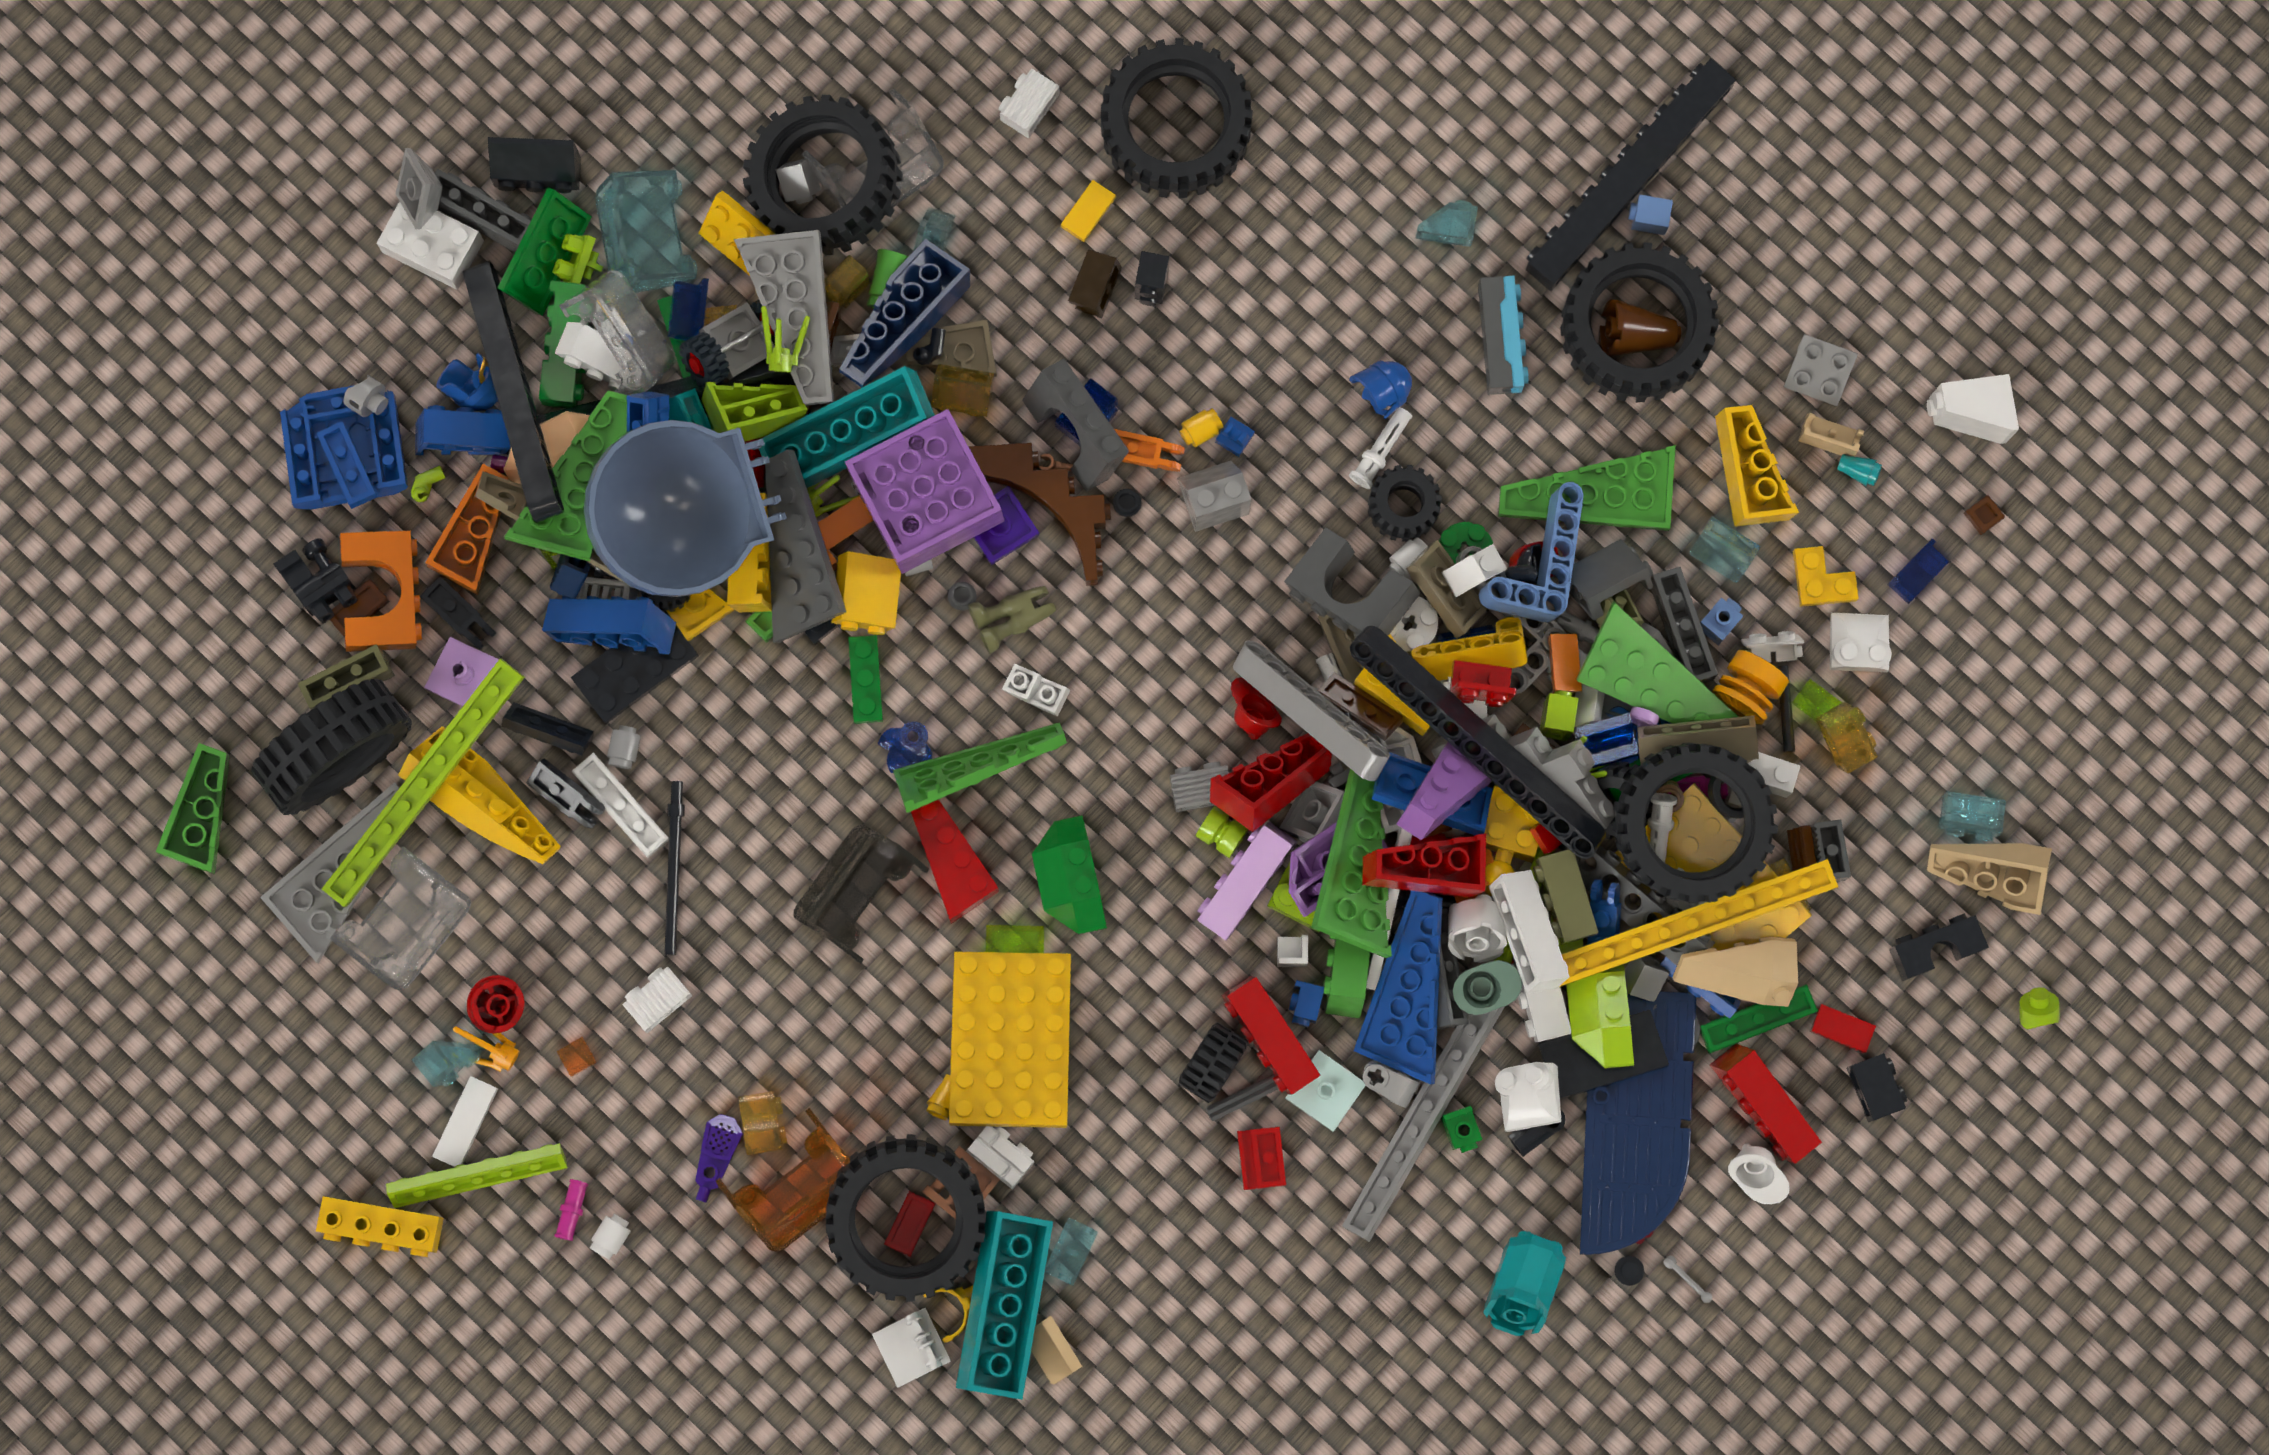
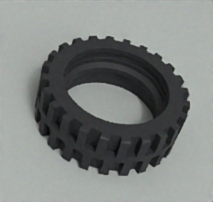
M1175 38V45H1165V41L1162 39L1156 41V48L1148 50L1146 45L1139 47L1136 57L1132 59L1130 55H1127L1122 60V68L1120 70L1114 69L1111 73L1109 86L1105 85L1103 91L1101 136L1104 139L1106 154H1110L1112 157V165L1117 171L1122 169L1125 173V180L1130 184L1134 180L1141 184V190L1149 193L1150 188L1159 190V197L1167 198L1168 192H1178L1179 199L1187 198V192L1196 190L1197 195L1206 193L1208 185L1212 183L1215 187L1221 185L1223 177L1227 173L1231 176L1237 168L1239 159L1243 160L1251 135L1252 99L1250 91L1245 89L1246 80L1243 75L1237 76L1235 64L1230 59L1226 62L1220 59L1221 52L1213 47L1209 53L1203 50V43L1195 41L1194 46L1184 45V38ZM1185 76L1196 79L1210 87L1218 96L1224 112V126L1216 145L1204 156L1187 162H1167L1145 153L1132 137L1128 121L1131 103L1137 92L1144 85L1161 77Z
M822 94L821 101H815L812 96L803 97V104L796 106L793 101L785 104L787 108L785 112L778 115L775 111L769 116L772 122L766 128L760 125L756 132L760 136L756 143L750 141L747 148L752 156L751 160H744L743 168L749 174V177L743 178V184L750 193L747 199L749 204L756 210L755 214L775 234L819 230L821 232L822 253L825 256L834 255V248L839 247L845 253L852 250V243L859 241L863 245L869 241L866 235L873 229L879 233L884 227L880 223L883 217L887 215L891 218L895 210L891 206L892 200H899L901 195L896 182L903 181V173L897 166V164L901 163V159L894 149L895 144L873 115H870L861 105L856 104L854 106L849 99L840 97L839 101L836 102L831 95ZM829 133H843L851 136L862 146L867 157L866 176L855 197L840 210L823 217L803 218L791 212L780 196V182L776 169L784 165L797 148L814 137Z
M1644 242L1641 248H1633V243H1626L1618 251H1615L1614 247L1607 249L1601 258L1594 257L1589 261L1587 268L1580 271L1569 291L1562 310L1561 317H1563V322L1560 327L1561 336L1565 338L1564 352L1565 354H1571L1572 362L1570 365L1574 371L1580 368L1585 374L1582 380L1588 385L1592 381L1599 385L1600 389L1598 392L1605 396L1608 391L1618 394L1616 400L1625 401L1627 396L1636 397V403L1645 402L1647 397L1654 396L1655 400L1664 398L1666 393L1670 391L1676 393L1687 381L1690 382L1696 376L1715 343L1716 338L1714 336L1719 326V319H1715V313L1718 309L1717 300H1712L1710 297L1713 288L1710 282L1705 284L1702 282L1700 277L1703 272L1698 266L1692 270L1686 265L1688 257L1681 254L1678 259L1670 255L1669 253L1672 249L1663 245L1661 251L1652 249V243ZM1632 277L1653 280L1668 288L1682 303L1687 318L1686 336L1678 352L1665 363L1652 368L1629 367L1613 360L1598 346L1592 332V310L1599 295L1609 285L1618 280Z
M364 680L358 685L348 686L342 692L338 691L326 701H321L315 705V708L298 717L299 719L292 725L284 728L283 732L279 736L274 737L269 742L270 745L259 753L260 757L254 760L251 772L283 815H295L300 811L309 810L314 805H320L329 797H334L347 786L357 782L356 780L364 774L369 773L375 765L381 763L390 752L398 747L399 742L406 738L407 732L411 730L412 720L382 680Z
M1703 743L1670 745L1662 748V751L1656 754L1651 753L1645 757L1646 761L1639 767L1635 766L1629 772L1632 775L1628 781L1622 783L1619 789L1622 791L1619 801H1615L1613 808L1616 811V820L1612 821L1613 831H1616L1617 835L1615 843L1618 851H1621L1624 857L1623 862L1627 868L1632 870L1640 882L1668 898L1688 903H1697L1698 901L1716 902L1718 901L1717 898L1723 896L1731 897L1737 894L1736 890L1743 885L1749 886L1753 882V875L1757 871L1762 872L1766 867V864L1763 862L1768 853H1773L1775 845L1771 844L1773 834H1778V825L1774 824V814H1777L1776 804H1772L1769 796L1772 792L1769 786L1761 780L1760 777L1762 775L1758 770L1746 763L1747 760L1729 752V750ZM1686 773H1705L1725 782L1737 795L1744 814L1743 835L1735 852L1718 867L1703 872H1685L1670 867L1655 854L1646 835V811L1653 795L1664 783Z
M907 1134V1137L904 1139H895V1135L887 1136L886 1141L878 1144L875 1141L867 1144V1149L861 1153L856 1151L850 1156V1162L845 1167L842 1166L839 1169L837 1178L830 1187L826 1206V1233L828 1234L831 1253L834 1252L837 1258V1265L841 1271L845 1269L849 1273V1280L855 1285L860 1282L866 1286V1292L875 1295L877 1291L885 1294L886 1300L895 1301V1296L906 1297V1302L915 1301V1296L926 1294L927 1299L936 1296V1290L944 1287L947 1291L954 1286L953 1281L959 1275L963 1278L969 1272L968 1266L972 1260H977L980 1254V1244L984 1242L986 1212L979 1181L976 1175L972 1174L968 1163L963 1157L959 1159L954 1154V1150L947 1145L944 1148L937 1145L935 1139L927 1137L926 1141L916 1139V1136L913 1134ZM904 1168L921 1170L937 1178L949 1191L956 1209L955 1229L949 1243L942 1252L923 1264L907 1267L891 1265L873 1256L861 1242L855 1224L857 1203L865 1188L880 1175Z

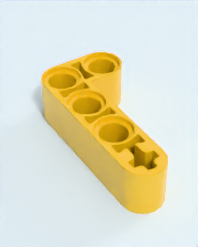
M1506 617L1497 621L1495 625L1496 633L1421 645L1411 651L1412 658L1438 681L1447 680L1448 677H1451L1454 660L1508 668L1521 667L1528 660L1522 622L1517 617Z

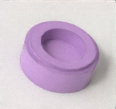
M1632 707L1628 717L1632 723L1640 727L1657 725L1659 720L1657 714L1641 707Z

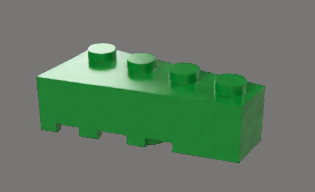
M551 281L550 291H553L555 294L554 305H548L547 317H549V327H552L551 332L545 334L544 350L545 355H549V358L542 361L539 400L543 406L569 408L577 406L578 401L583 400L584 384H581L582 373L586 374L587 371L581 367L576 369L566 365L564 358L555 354L567 322L584 323L589 326L590 319L595 318L596 302H593L585 284Z

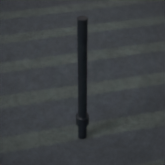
M671 781V803L667 805L670 828L664 955H676L682 817H685V805L682 804V781Z

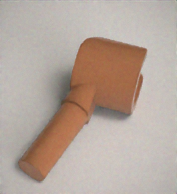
M1042 454L1040 456L1043 460L1051 461V465L1048 467L1039 466L1041 470L1068 469V471H1071L1070 469L1073 464L1055 461L1050 454Z

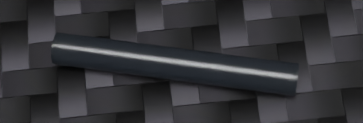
M1777 666L1789 680L1788 666ZM1789 681L1779 698L1784 752H1795Z

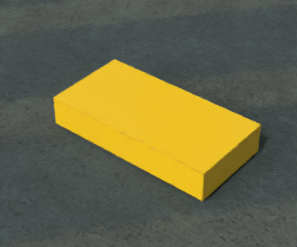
M1092 180L1061 223V228L1082 242H1085L1116 199V195Z

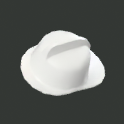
M1745 1143L1737 1157L1732 1159L1728 1165L1729 1175L1754 1201L1771 1205L1780 1203L1787 1197L1790 1191L1786 1176L1776 1166L1774 1156L1766 1148L1751 1146L1749 1143Z

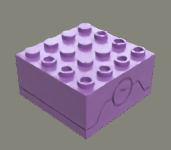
M949 409L845 461L848 472L901 574L1004 522L1002 509Z

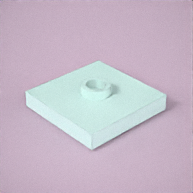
M1318 1050L1311 1061L1321 1076L1293 1095L1288 1094L1285 1099L1334 1132L1366 1085L1363 1080Z

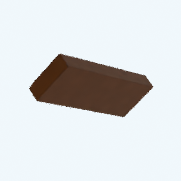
M1335 672L1317 690L1343 713L1351 711L1353 721L1384 741L1403 722L1402 715Z

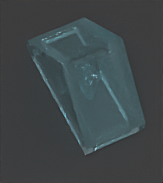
M928 208L919 224L914 250L927 239L945 252L956 215Z

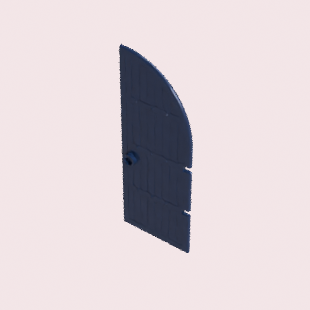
M1660 991L1656 1000L1652 1002L1632 996L1627 992L1629 1015L1651 1010L1669 1066L1587 1091L1580 1255L1608 1253L1638 1242L1654 1231L1667 1218L1681 1196L1688 1175L1691 1147V1129L1680 1128L1681 1120H1692L1694 1062L1683 1061V1053L1693 1054L1695 1045L1696 996L1691 993Z

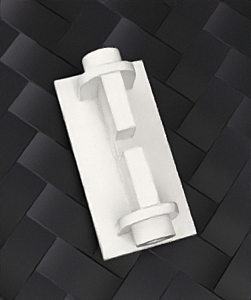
M1793 631L1778 632V636L1767 637L1766 634L1761 633L1751 634L1749 639H1741L1742 644L1748 648L1745 651L1753 653L1768 662H1771V652H1775L1776 662L1795 661L1797 657L1803 656L1802 646H1797V644L1804 643V640Z

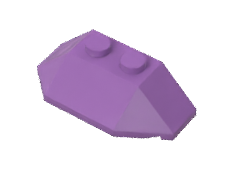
M1337 822L1291 852L1289 893L1303 917L1316 910ZM1382 840L1383 849L1388 848L1384 840Z

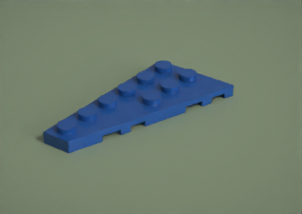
M1411 891L1391 945L1392 957L1386 959L1353 1051L1432 1085L1435 1084L1442 898L1427 892Z

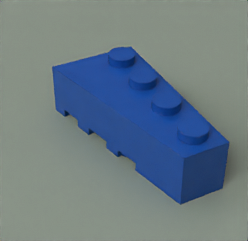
M562 596V599H549L542 631L556 642L592 646L594 640L596 643L608 648L618 649V645L621 643L633 647L634 651L646 652L647 647H656L660 654H669L677 622L654 605L651 599L646 597H636V600H627L618 596H613L611 599H601L595 596H587L586 599H572Z

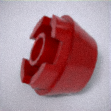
M492 975L481 979L473 986L467 998V1013L471 1022L478 1029L492 1034L502 1033L511 1029L518 1023L524 1011L525 1002L522 990L516 982L505 976Z

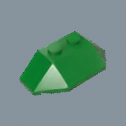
M1083 816L1054 821L1032 853L1044 912L1072 929L1078 935L1107 929Z

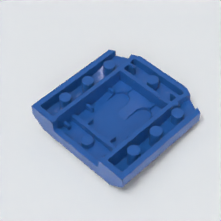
M352 386L306 394L298 399V404L287 411L284 409L280 412L291 500L294 508L313 510L348 503L316 434L343 421L377 494V498L395 495L408 488L396 397L393 391L387 390L384 397L388 399V405L379 415L372 413L367 417H362L343 403L346 390Z

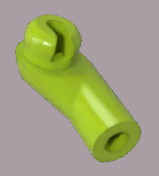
M440 465L415 477L411 489V496L415 501L425 502L430 495L433 483L446 478Z

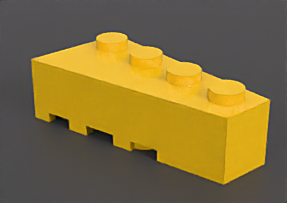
M760 493L762 500L767 499L766 493ZM764 506L768 518L767 506ZM769 542L754 546L739 569L728 577L727 605L739 613L772 611Z

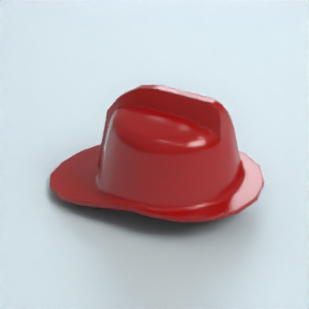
M1236 678L1231 683V692L1237 703L1234 721L1252 740L1259 739L1270 728L1278 727L1282 723V718L1274 704L1244 678Z

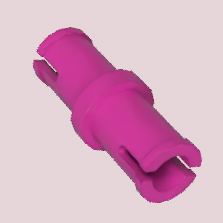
M570 1179L565 1202L560 1205L559 1210L562 1213L556 1234L554 1235L556 1238L573 1241L574 1239L573 1236L578 1218L583 1215L584 1210L581 1207L589 1185L582 1181Z

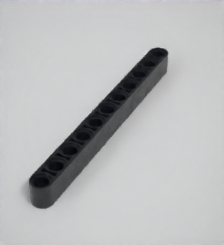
M489 260L464 270L463 276L527 506L533 520L538 523L563 513L564 507L504 295L498 289L500 281L492 262Z
M1367 626L1361 631L1350 645V653L1357 662L1575 855L1584 859L1594 855L1606 838L1605 829L1600 823L1381 629L1375 626Z

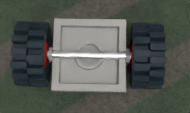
M760 300L753 302L752 305H749L748 302L703 327L699 330V334L681 343L679 354L683 357L681 359L682 364L686 365V372H690V378L692 380L696 379L698 386L701 385L702 388H705L706 382H716L717 384L727 377L730 380L767 358L761 312L762 304ZM770 326L772 348H774L775 333Z

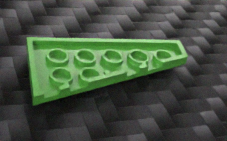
M1676 445L1653 452L1640 453V455L1618 458L1580 467L1577 470L1559 472L1543 478H1534L1501 486L1498 517L1546 521L1551 495L1564 483L1574 482L1583 491L1581 524L1669 531L1671 527ZM1562 493L1563 499L1566 502L1571 503L1570 498L1566 494Z
M1613 601L1576 678L1578 682L1634 707L1650 710L1657 714L1659 718L1670 723L1739 717Z
M1056 723L895 769L893 773L906 812L908 813L963 788L978 784L988 777L1043 753L1056 750L1067 742L1060 723Z
M1350 769L1311 928L1381 957L1389 958L1392 957L1391 946H1388L1387 931L1390 930V919H1387L1386 901L1389 900L1388 888L1362 885L1363 856L1377 849H1383L1382 840L1385 839V829L1381 828L1380 812L1383 809V803L1372 800L1375 781L1363 779Z

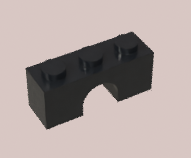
M1964 913L1949 919L1950 925L1940 928L1939 924H1935L1922 929L1923 935L1913 939L1912 934L1896 939L1897 945L1890 948L1889 951L1901 980L1905 981L1935 969L1931 959V950L1935 944H1943L1949 947L1956 961L1988 949L1989 946L1976 915L1967 918Z

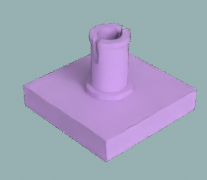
M450 637L424 688L463 707L499 659Z

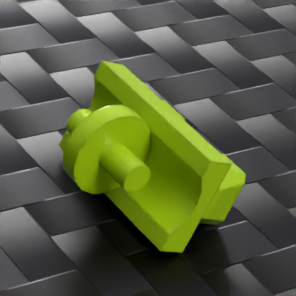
M566 234L562 243V249L573 253L571 261L567 262L558 259L552 273L564 279L563 282L580 284L582 278L590 280L593 271L601 273L603 266L596 263L599 253L592 251L596 238L589 235Z

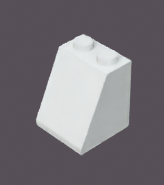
M2009 374L1941 383L1929 397L1930 400H1927L1928 415L1930 417L1933 416L1934 425L1999 444L2007 443L2019 430Z

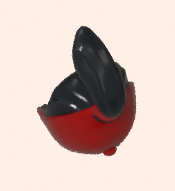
M1543 541L1525 544L1515 550L1509 559V567L1505 571L1506 577L1537 585ZM1554 547V551L1558 555V549Z

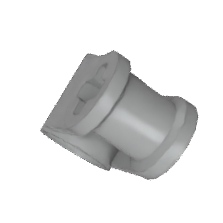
M1375 1060L1368 1062L1363 1069V1082L1369 1089L1404 1108H1407L1420 1084L1418 1079ZM1376 1069H1380L1381 1077L1383 1078H1377L1375 1081H1372L1369 1071L1375 1072Z

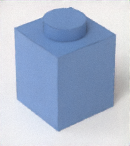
M1639 194L1636 203H1631L1628 220H1633L1631 230L1665 235L1669 227L1673 200Z

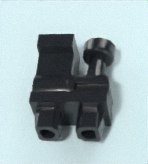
M321 538L310 541L302 550L308 560L316 561L320 570L315 574L311 573L296 550L273 563V565L309 614L315 616L324 624L335 615L329 605L339 600L343 607L347 608L358 600L353 590L355 586L341 566L333 563L325 554L327 546Z

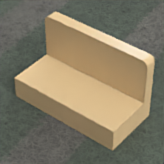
M1049 1316L1035 1326L1031 1352L1051 1384L1058 1383L1083 1367L1052 1316Z

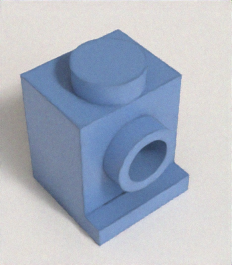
M1721 598L1700 622L1704 634L1718 646L1742 619L1743 615L1740 613L1742 610L1740 605L1730 598L1727 601ZM1720 613L1728 617L1727 622H1722L1719 619Z

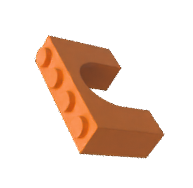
M411 530L340 533L341 567L375 566L383 568L397 579L401 588L400 600L390 612L375 617L344 618L346 652L364 651L376 644L382 650L416 649V641L422 640L421 623H415V612H420V595H414L413 585L419 584L418 567L412 566V556H417V539H411Z

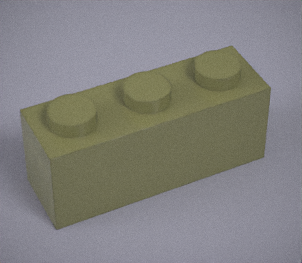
M376 644L297 684L309 708L312 710L315 708V705L331 698L338 691L346 690L348 686L358 685L361 681H370L371 679H378L384 682L395 675L383 650Z
M1568 849L1538 858L1535 861L1536 866L1533 867L1534 876L1537 883H1542L1545 894H1542V901L1544 907L1551 912L1553 922L1550 924L1554 934L1560 941V945L1595 936L1598 933V929L1575 854Z

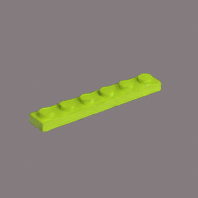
M560 1143L555 1145L547 1144L537 1149L517 1151L511 1155L498 1158H487L473 1164H461L447 1170L430 1171L421 1176L400 1178L395 1182L386 1183V1192L393 1207L398 1208L566 1169L567 1161Z

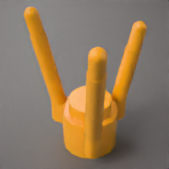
M457 1026L453 1027L455 1033L490 1051L489 1058L493 1061L459 1052H453V1057L491 1067L499 1072L502 1069L510 1071L520 1053L515 1048L516 1043L508 1040L503 1034L497 1033L493 1035L503 1044L497 1042L493 1046Z

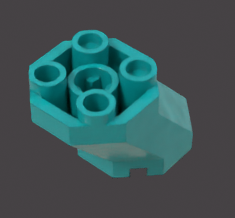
M1521 1231L1517 1237L1509 1239L1503 1250L1501 1261L1483 1311L1486 1317L1490 1315L1492 1318L1491 1324L1494 1328L1515 1336L1524 1335L1525 1330L1531 1329V1334L1540 1332L1547 1320L1548 1311L1566 1261V1257L1562 1253L1563 1247L1559 1242L1539 1237L1529 1231Z

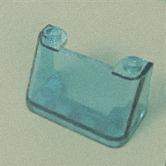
M676 170L612 172L596 191V207L612 291L616 296L687 284L696 278V261L692 260L690 255L682 254L673 204L682 194V184L677 178Z

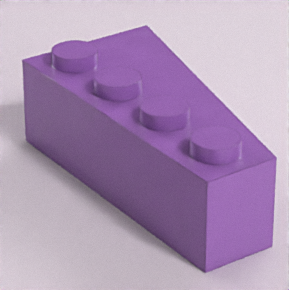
M1447 742L1398 820L1397 825L1422 840L1442 824L1448 816L1458 811L1465 802L1470 801L1481 789L1488 786L1492 780Z

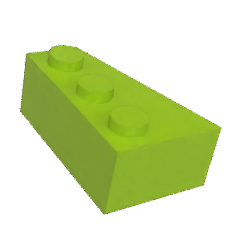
M706 382L701 399L715 432L722 433L740 428L744 442L767 436L805 417L808 410L802 401L796 385L761 384L760 387L743 386V383H733V386L716 385V382Z

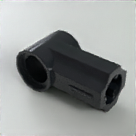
M1561 1110V1122L1558 1123L1556 1128H1549L1544 1125L1517 1130L1508 1135V1138L1515 1149L1524 1157L1564 1127L1566 1122L1564 1112Z

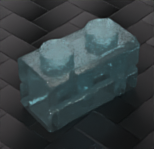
M1946 792L1942 797L1939 829L1947 830L1946 834L1950 836L1963 837L1964 833L1976 834L1975 839L1993 841V837H1998L2003 832L2006 801Z

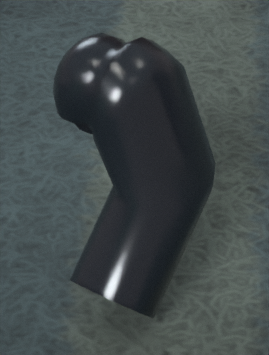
M932 328L930 343L921 348L917 347L913 351V358L918 364L928 365L941 357L946 330Z

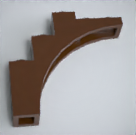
M1032 443L968 446L987 482L1009 486L1031 496L1050 510L1064 525L1076 545L1083 564L1086 586L1098 585L1097 577H1103L1102 559L1096 560V549H1101L1100 531L1095 532L1094 529H1106L1105 520H1111L1110 503H1104V495L1069 497V494H1075L1074 477H1068V469L1034 471V468H1039L1038 451H1032Z

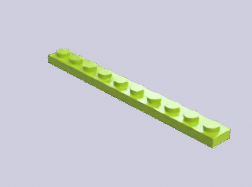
M503 659L498 660L322 887L324 892L343 907H347L523 681L525 677Z

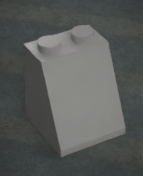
M1232 461L1177 478L1195 532L1249 515L1252 499L1243 473Z

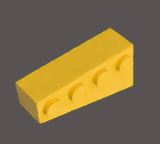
M1745 405L1724 408L1715 416L1734 527L1790 520L1799 511L1796 504L1792 503L1788 493L1789 488L1785 479L1782 480L1776 466V458L1768 448L1765 441L1767 439L1753 406Z

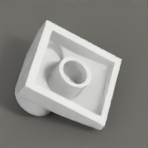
M1830 614V670L1889 671V661L1892 655L1889 647V615Z
M1533 1062L1504 1068L1498 1073L1495 1079V1087L1501 1096L1506 1132L1561 1122L1558 1066L1554 1063Z

